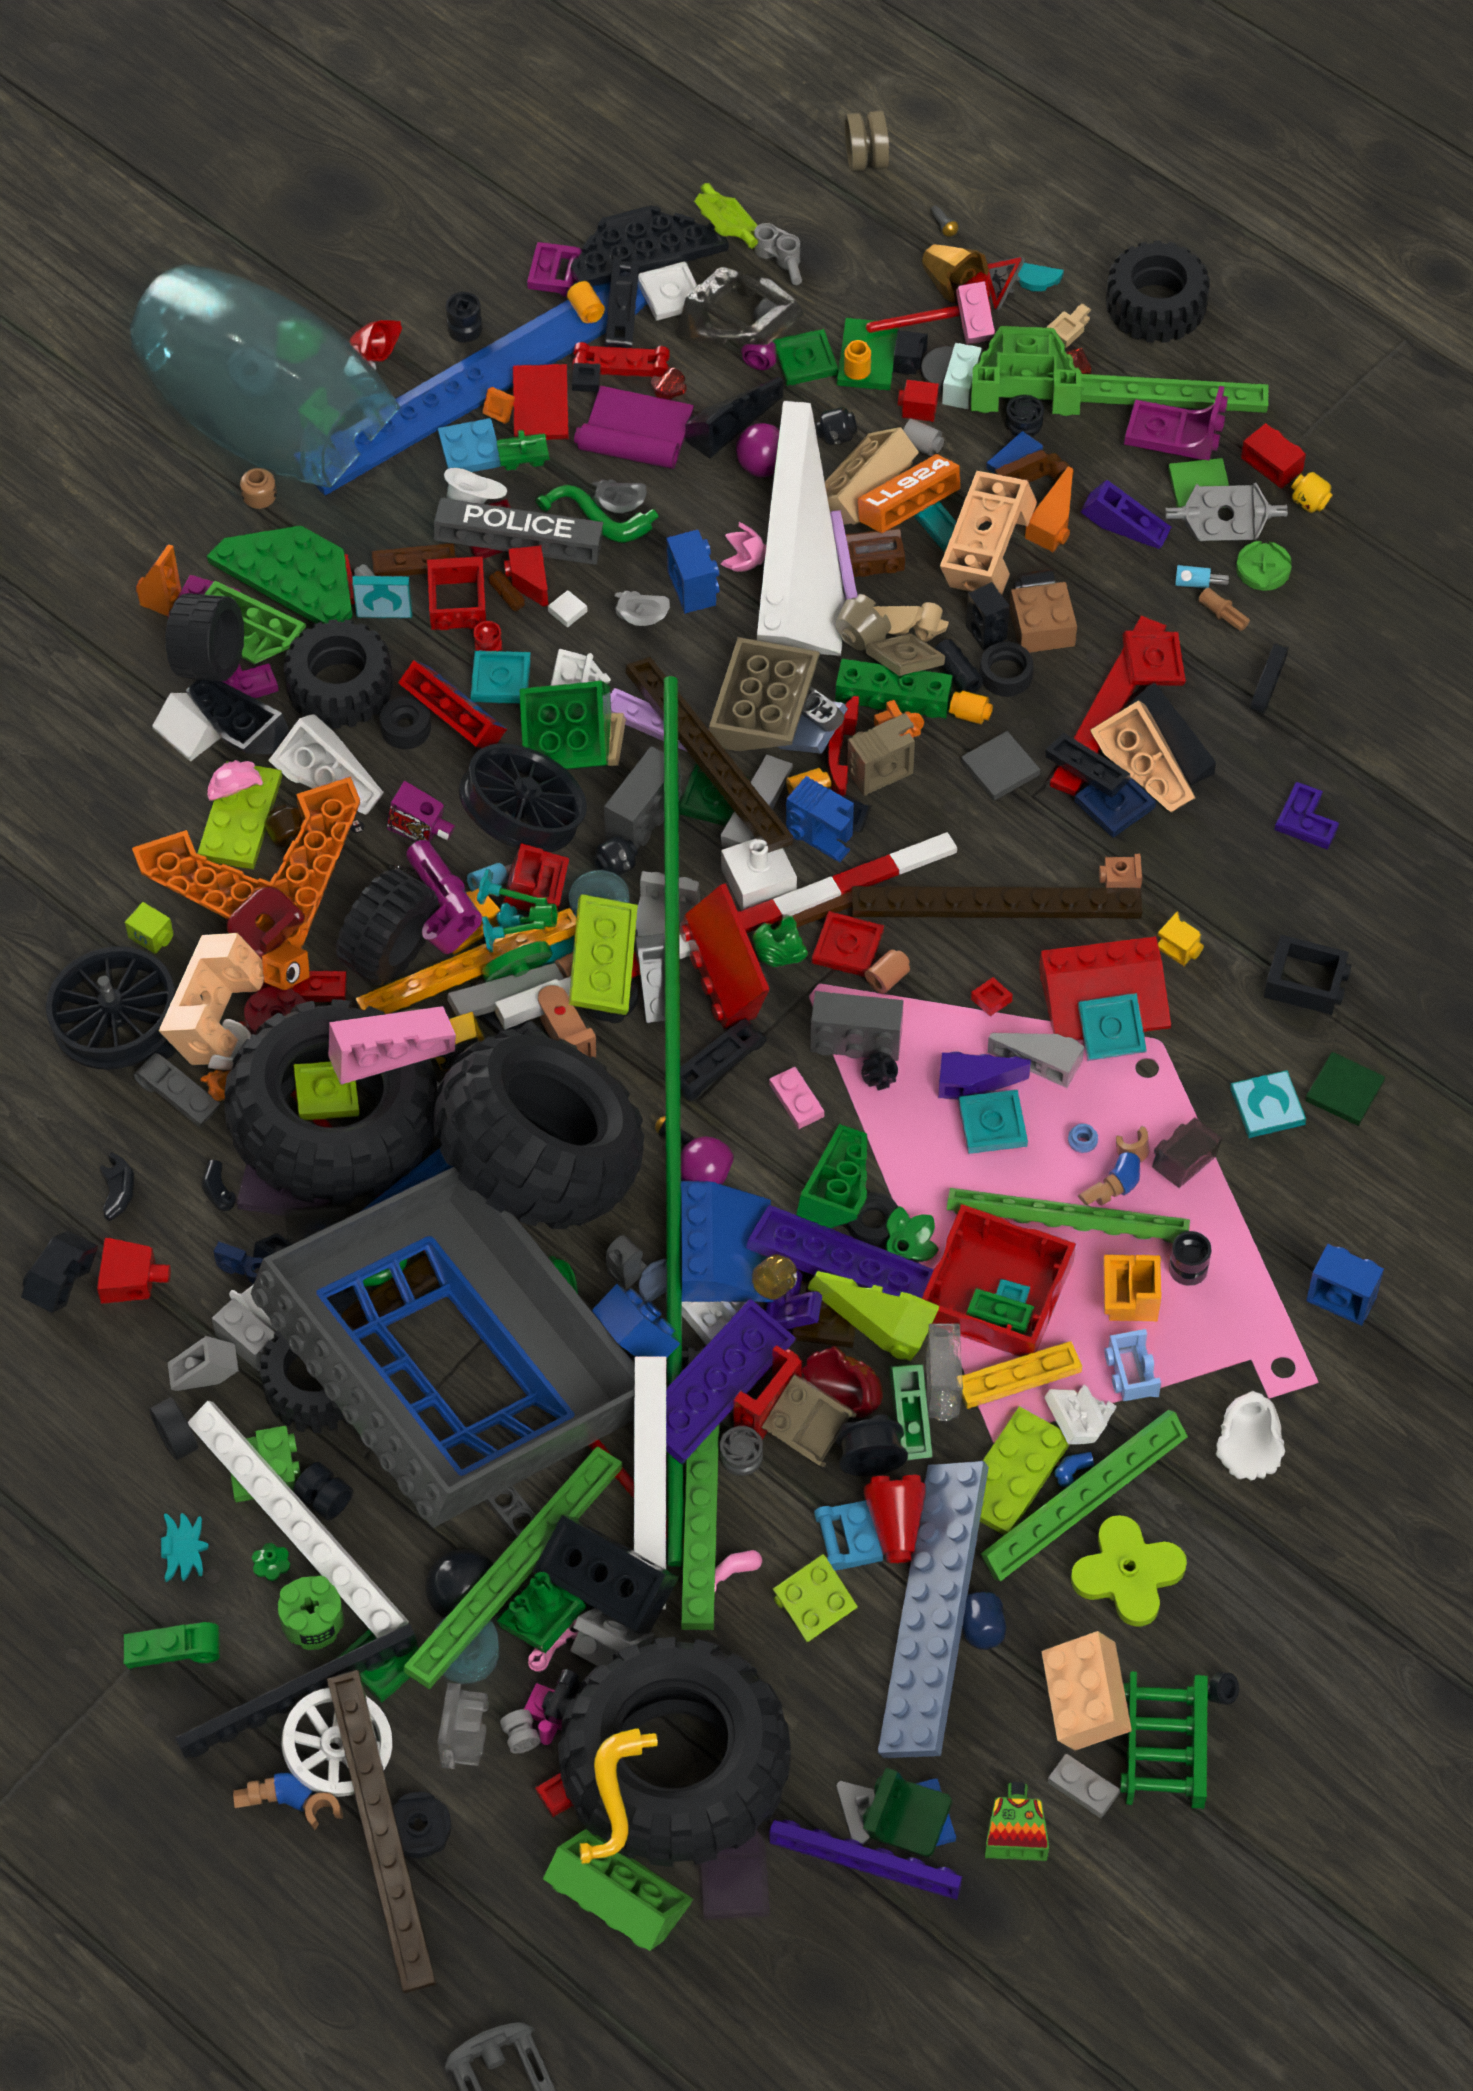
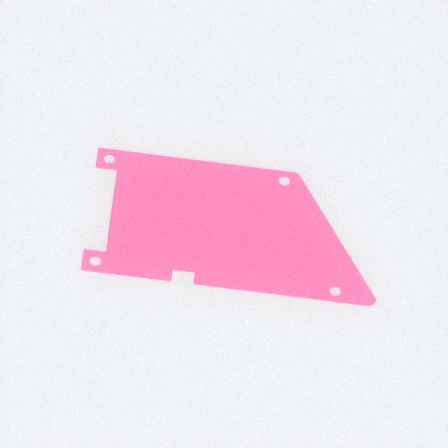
M820 983L809 995L812 1006L815 991L904 1000L899 1060L895 1061L898 1066V1074L895 1078L896 1082L891 1083L890 1088L878 1091L876 1085L869 1087L864 1082L861 1075V1069L864 1065L863 1060L870 1058L861 1057L854 1059L845 1055H832L863 1130L867 1133L868 1142L892 1199L898 1207L904 1208L910 1218L922 1214L931 1215L934 1218L935 1229L929 1240L937 1245L939 1251L930 1260L918 1261L919 1264L934 1269L944 1254L947 1237L957 1216L953 1211L947 1210L950 1188L1190 1219L1189 1231L1203 1234L1211 1243L1212 1252L1206 1278L1199 1284L1186 1286L1176 1282L1170 1275L1169 1262L1173 1243L1166 1242L1163 1238L1139 1239L1134 1237L1133 1234L1109 1235L1102 1230L1078 1231L1072 1226L1048 1227L1042 1222L1018 1223L1011 1218L1001 1217L1016 1226L1036 1229L1076 1243L1074 1262L1037 1352L1072 1341L1083 1368L1081 1373L978 1405L993 1444L1019 1406L1049 1423L1055 1422L1056 1420L1044 1398L1050 1389L1075 1390L1079 1392L1082 1386L1086 1385L1092 1396L1099 1401H1104L1105 1405L1108 1401L1111 1403L1122 1401L1121 1392L1115 1393L1112 1384V1375H1115L1113 1365H1107L1104 1349L1109 1346L1110 1335L1146 1329V1349L1148 1355H1153V1374L1155 1378H1160V1388L1249 1360L1253 1363L1268 1399L1319 1383L1167 1050L1161 1041L1155 1038L1144 1037L1147 1050L1145 1053L1087 1061L1084 1040H1077L1084 1046L1083 1061L1067 1088L1030 1072L1029 1079L990 1092L1018 1090L1028 1139L1027 1147L968 1154L959 1100L938 1098L942 1052L950 1053L957 1051L969 1055L989 1054L987 1053L988 1039L991 1033L1053 1034L1051 1022L997 1012L990 1017L985 1011ZM1142 1059H1151L1157 1063L1159 1071L1154 1077L1144 1078L1136 1072L1135 1066L1137 1062ZM1078 1124H1088L1098 1134L1097 1146L1090 1152L1080 1153L1073 1150L1069 1145V1132ZM1141 1126H1144L1148 1131L1149 1154L1143 1162H1140V1180L1137 1186L1124 1196L1121 1194L1117 1197L1111 1196V1201L1103 1206H1100L1096 1201L1089 1205L1083 1204L1078 1195L1098 1182L1104 1183V1178L1108 1177L1109 1172L1115 1167L1119 1157L1116 1147V1136H1122L1126 1144H1134L1138 1142L1137 1131ZM1079 1138V1139H1078L1079 1141H1082V1142L1088 1141L1086 1138ZM1104 1255H1135V1257L1136 1255H1160L1161 1304L1158 1322L1109 1321V1315L1104 1314ZM947 1332L965 1375L1019 1358V1356ZM1132 1352L1120 1354L1128 1385L1140 1383ZM1280 1357L1288 1358L1294 1363L1295 1372L1288 1378L1277 1377L1271 1370L1272 1362Z

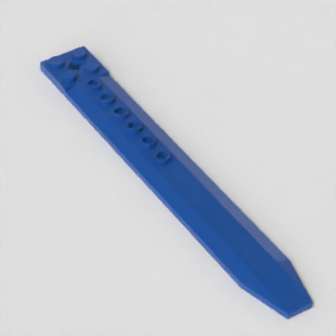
M611 282L592 287L605 307L602 317L597 322H582L570 301L567 300L340 431L337 429L293 455L294 462L324 496L438 431V428L445 427L483 405L489 388L494 387L503 392L512 388L513 366L553 364L574 352L576 343L584 342L588 344L605 334ZM638 285L635 315L647 304ZM330 459L336 460V464L334 465L332 463H325L327 462V460Z

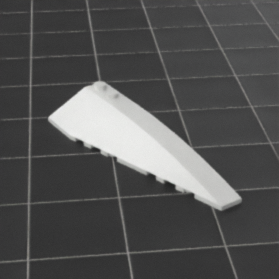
M783 401L757 641L819 651L820 654L841 656L843 639L836 629L835 621L845 602L811 403Z

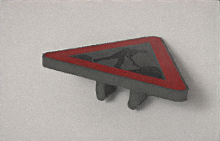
M1019 256L987 264L989 269L987 274L989 292L995 310L999 311L1008 293L1014 292V289L1011 287L1015 279L1017 281L1020 280L1018 274L1025 262L1024 257Z

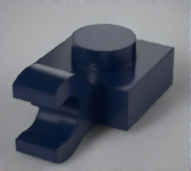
M218 1241L213 1251L216 1266L230 1274L235 1272L245 1275L246 1273L247 1279L254 1283L257 1273L253 1271L260 1268L263 1259L247 1256L246 1251Z

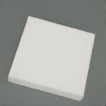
M685 261L638 274V286L656 321L705 308L706 301Z

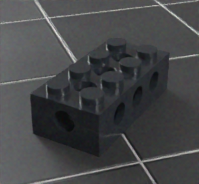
M566 1515L561 1516L533 1569L535 1573H547L552 1583L632 1630L650 1634L679 1578L578 1518ZM582 1554V1561L578 1564V1558ZM607 1569L608 1575L607 1578L604 1580V1572ZM633 1583L634 1590L633 1593L630 1595L629 1589L631 1584Z

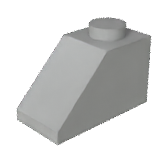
M205 1336L168 1362L171 1390L179 1391L217 1385L238 1372L235 1344Z

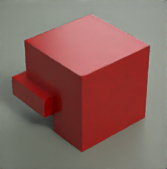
M521 843L511 865L506 889L533 897L547 898V904H555L558 910L569 858ZM504 896L503 903H508L517 909L530 912V908L536 906L534 903Z

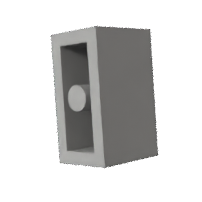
M233 1298L212 1317L215 1335L223 1341L234 1343L236 1353L259 1372L262 1369L260 1364L261 1355H266V1343L268 1340L275 1343L274 1332Z

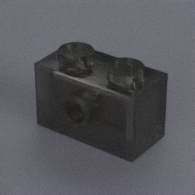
M1194 1117L1186 1125L1183 1123L1179 1125L1169 1140L1163 1139L1156 1146L1152 1168L1180 1188L1217 1156L1222 1138Z

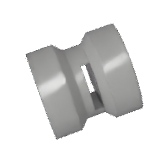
M527 1709L513 1711L505 1715L500 1721L503 1732L509 1736L507 1741L509 1749L514 1754L532 1750L541 1741L537 1730L532 1727L533 1718Z

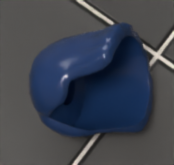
M976 1592L967 1596L961 1632L973 1647L980 1650H988L998 1646L1005 1638L1006 1621L1003 1614V1603L992 1592Z

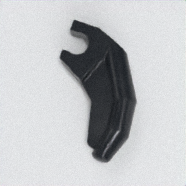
M113 1152L108 1157L110 1163L115 1164V1166L107 1168L101 1165L100 1167L101 1175L110 1189L103 1207L104 1217L108 1221H112L124 1213L133 1197L134 1188L133 1170L122 1157Z

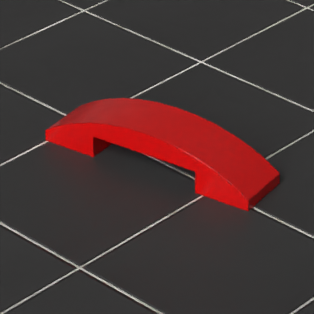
M853 696L845 704L848 710L844 715L843 723L835 730L829 740L828 775L831 781V790L842 797L846 795L848 784V766L839 765L844 735H854L856 733L859 696Z

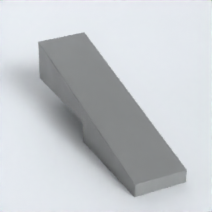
M766 755L751 784L773 810L786 783V778L790 775L793 764ZM735 811L721 834V845L725 848L755 839L754 835Z

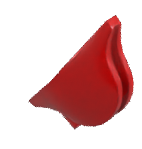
M379 320L360 328L350 338L349 355L363 358L364 361H385L392 353L402 331L401 322Z

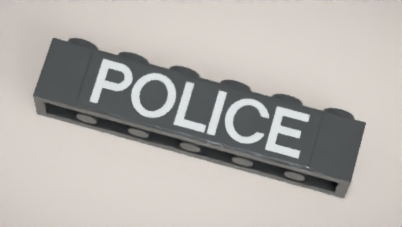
M440 498L434 520L435 541L501 551L541 545L543 557L597 565L603 536V522Z

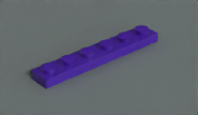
M773 1820L770 1829V1844L955 1900L958 1899L962 1876L957 1875L952 1869L946 1867L932 1868L916 1858H907L906 1860L894 1856L891 1851L883 1848L873 1850L863 1847L860 1842L853 1839H844V1841L836 1839L826 1831L800 1828L799 1824L790 1820H782V1822Z

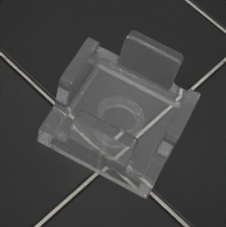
M448 1683L438 1738L442 1768L454 1769L455 1763L479 1765L480 1756L483 1755L487 1732L486 1725L481 1724L483 1711L487 1712L489 1707L488 1695L486 1693L464 1691L461 1688V1684Z

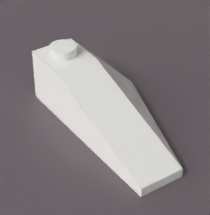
M315 714L299 718L268 760L278 770H282V774L289 780L296 783L300 782L312 789L351 777L360 798V805L357 811L365 815L371 811L384 794L335 732Z

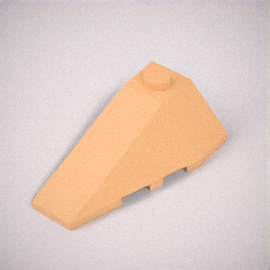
M1137 701L1090 730L1104 755L1116 765L1129 772L1132 779L1171 813L1196 798L1159 727L1144 703Z

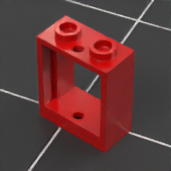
M483 556L427 560L431 630L474 629L478 623L486 621ZM477 583L478 607L437 609L436 585Z

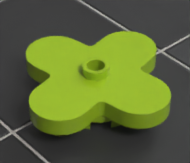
M1121 1515L1112 1516L1102 1523L1099 1530L1098 1543L1101 1553L1085 1556L1075 1563L1071 1574V1584L1074 1591L1085 1599L1110 1598L1115 1603L1119 1617L1125 1623L1136 1627L1145 1626L1154 1621L1159 1611L1160 1599L1157 1588L1174 1585L1179 1582L1185 1574L1187 1559L1183 1550L1173 1543L1158 1542L1145 1544L1140 1527L1134 1520Z

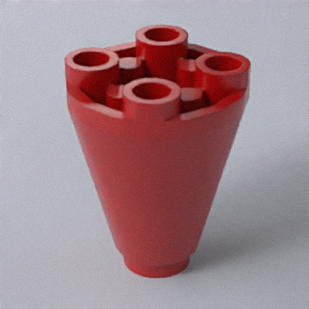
M906 1475L902 1477V1480L890 1481L888 1476L872 1477L871 1483L864 1487V1496L882 1553L886 1555V1562L912 1561L911 1554L915 1551L926 1496V1484L921 1482L920 1475Z

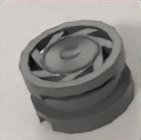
M737 1426L729 1429L720 1440V1461L722 1466L729 1473L736 1476H746L754 1473L763 1461V1441L761 1436L754 1429L747 1426Z

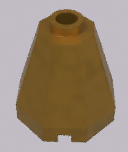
M933 244L923 254L922 264L924 270L942 296L953 303L957 301L956 291L958 286H962L979 272L986 275L989 272L985 255L977 250Z

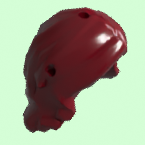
M835 1346L824 1349L821 1352L816 1351L807 1358V1365L802 1368L803 1378L852 1409L857 1414L855 1418H865L871 1415L882 1403L883 1391L880 1380L874 1370L863 1363V1361L846 1356Z

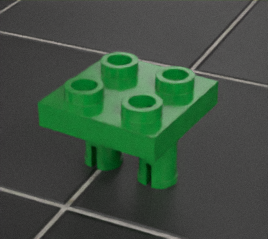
M538 1572L534 1575L535 1578L530 1580V1584L526 1589L514 1598L515 1601L510 1602L509 1608L497 1622L505 1631L546 1654L586 1606L583 1600L553 1584L547 1573Z

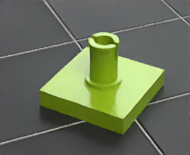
M331 1062L294 1064L298 1115L301 1119L314 1120L359 1116L356 1080L340 1084Z

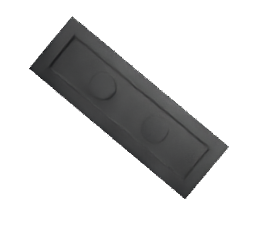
M1065 733L1045 750L1046 758L1111 798L1130 781L1129 772Z

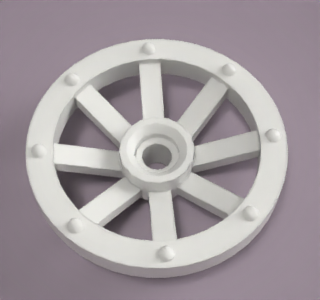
M321 1689L304 1697L290 1712L282 1733L283 1756L293 1776L316 1793H329L334 1797L353 1795L355 1792L352 1781L338 1782L339 1762L342 1761L347 1767L348 1763L335 1710L333 1725L328 1728L315 1708L319 1704L332 1702L330 1689ZM366 1696L371 1720L378 1733L379 1741H377L385 1770L392 1751L390 1725L380 1707ZM305 1713L321 1738L295 1731L299 1720ZM295 1743L319 1749V1751L301 1762L296 1752ZM336 1743L340 1749L335 1750L331 1748L330 1744ZM325 1759L329 1761L328 1781L315 1776L309 1771Z

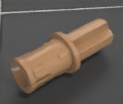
M1206 588L1199 596L1198 602L1215 613L1217 619L1223 618L1240 631H1243L1249 624V618L1232 606L1231 600H1225L1211 588Z

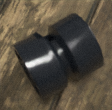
M458 292L451 295L446 301L448 333L453 340L467 343L474 341L482 333L479 298L470 292Z
M1186 1231L1174 1239L1169 1272L1172 1278L1179 1284L1192 1286L1201 1283L1206 1278L1212 1252L1211 1243L1206 1236L1199 1232Z
M315 1462L298 1478L294 1486V1493L306 1504H313V1509L326 1520H332L349 1504L353 1495V1488L341 1478H334V1473L321 1462Z

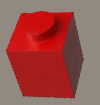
M907 380L905 390H900L898 406H902V418L934 422L938 404L939 384Z

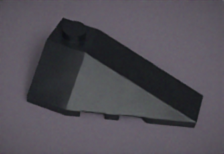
M778 377L707 407L696 416H692L685 424L686 442L710 459L783 398V379Z
M197 679L186 689L188 696L225 743L244 753L273 754L290 732L283 713L222 681Z

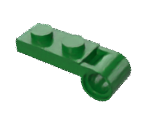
M201 1622L124 1634V1664L128 1669L191 1659L197 1663H212L220 1658L219 1626L214 1623Z

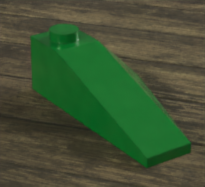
M839 1124L800 1195L797 1216L830 1229L857 1219L867 1199V1133Z

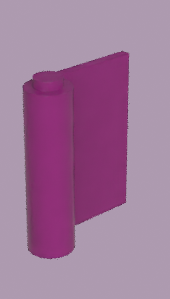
M600 386L588 424L583 423L581 428L577 427L574 443L578 444L579 450L674 469L686 435L685 424L692 416L694 405Z

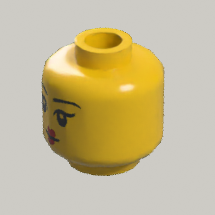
M1310 472L1305 477L1300 474L1291 486L1295 490L1292 494V500L1309 513H1313L1316 510L1321 512L1333 496L1330 493V483L1315 472Z

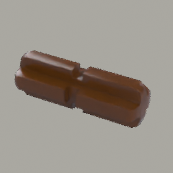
M497 570L489 576V583L499 595L503 596L502 598L512 610L518 611L525 606L524 597L514 586H511L512 583L501 571Z

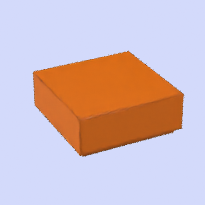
M491 387L487 390L482 413L505 424L510 421L515 397Z

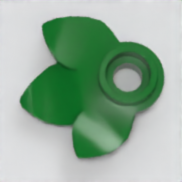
M901 1206L891 1213L886 1224V1229L890 1236L886 1242V1251L920 1262L934 1257L939 1248L929 1240L935 1229L933 1216L922 1214L910 1218ZM903 1242L906 1245V1251H900L897 1243Z

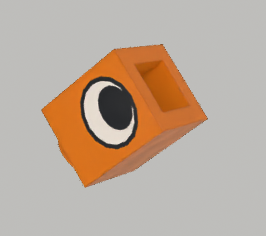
M285 943L262 956L265 983L282 990H287L310 977L308 951Z

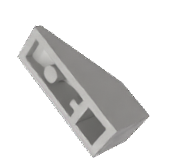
M991 1033L988 1039L987 1053L996 1057L1009 1058L1016 1056L1031 1060L1030 1072L1067 1088L1083 1061L1084 1046L1073 1038H1065L1059 1034Z

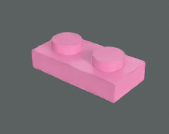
M796 1067L769 1079V1085L798 1129L824 1117L823 1108Z

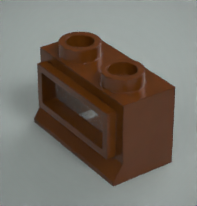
M900 528L889 529L884 533L869 531L845 534L854 577L905 571V552Z

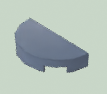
M660 1259L651 1263L642 1272L639 1282V1295L644 1300V1304L648 1301H653L666 1292V1259Z

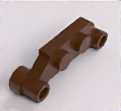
M1041 449L1001 466L995 470V474L1027 480L1029 483L1050 475L1056 483L1067 467L1071 466L1068 462L1062 461L1056 453L1046 454Z

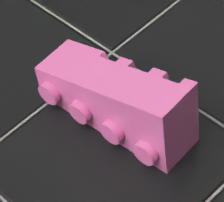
M443 1006L329 1022L328 1056L340 1084H345L454 1052L456 1034Z

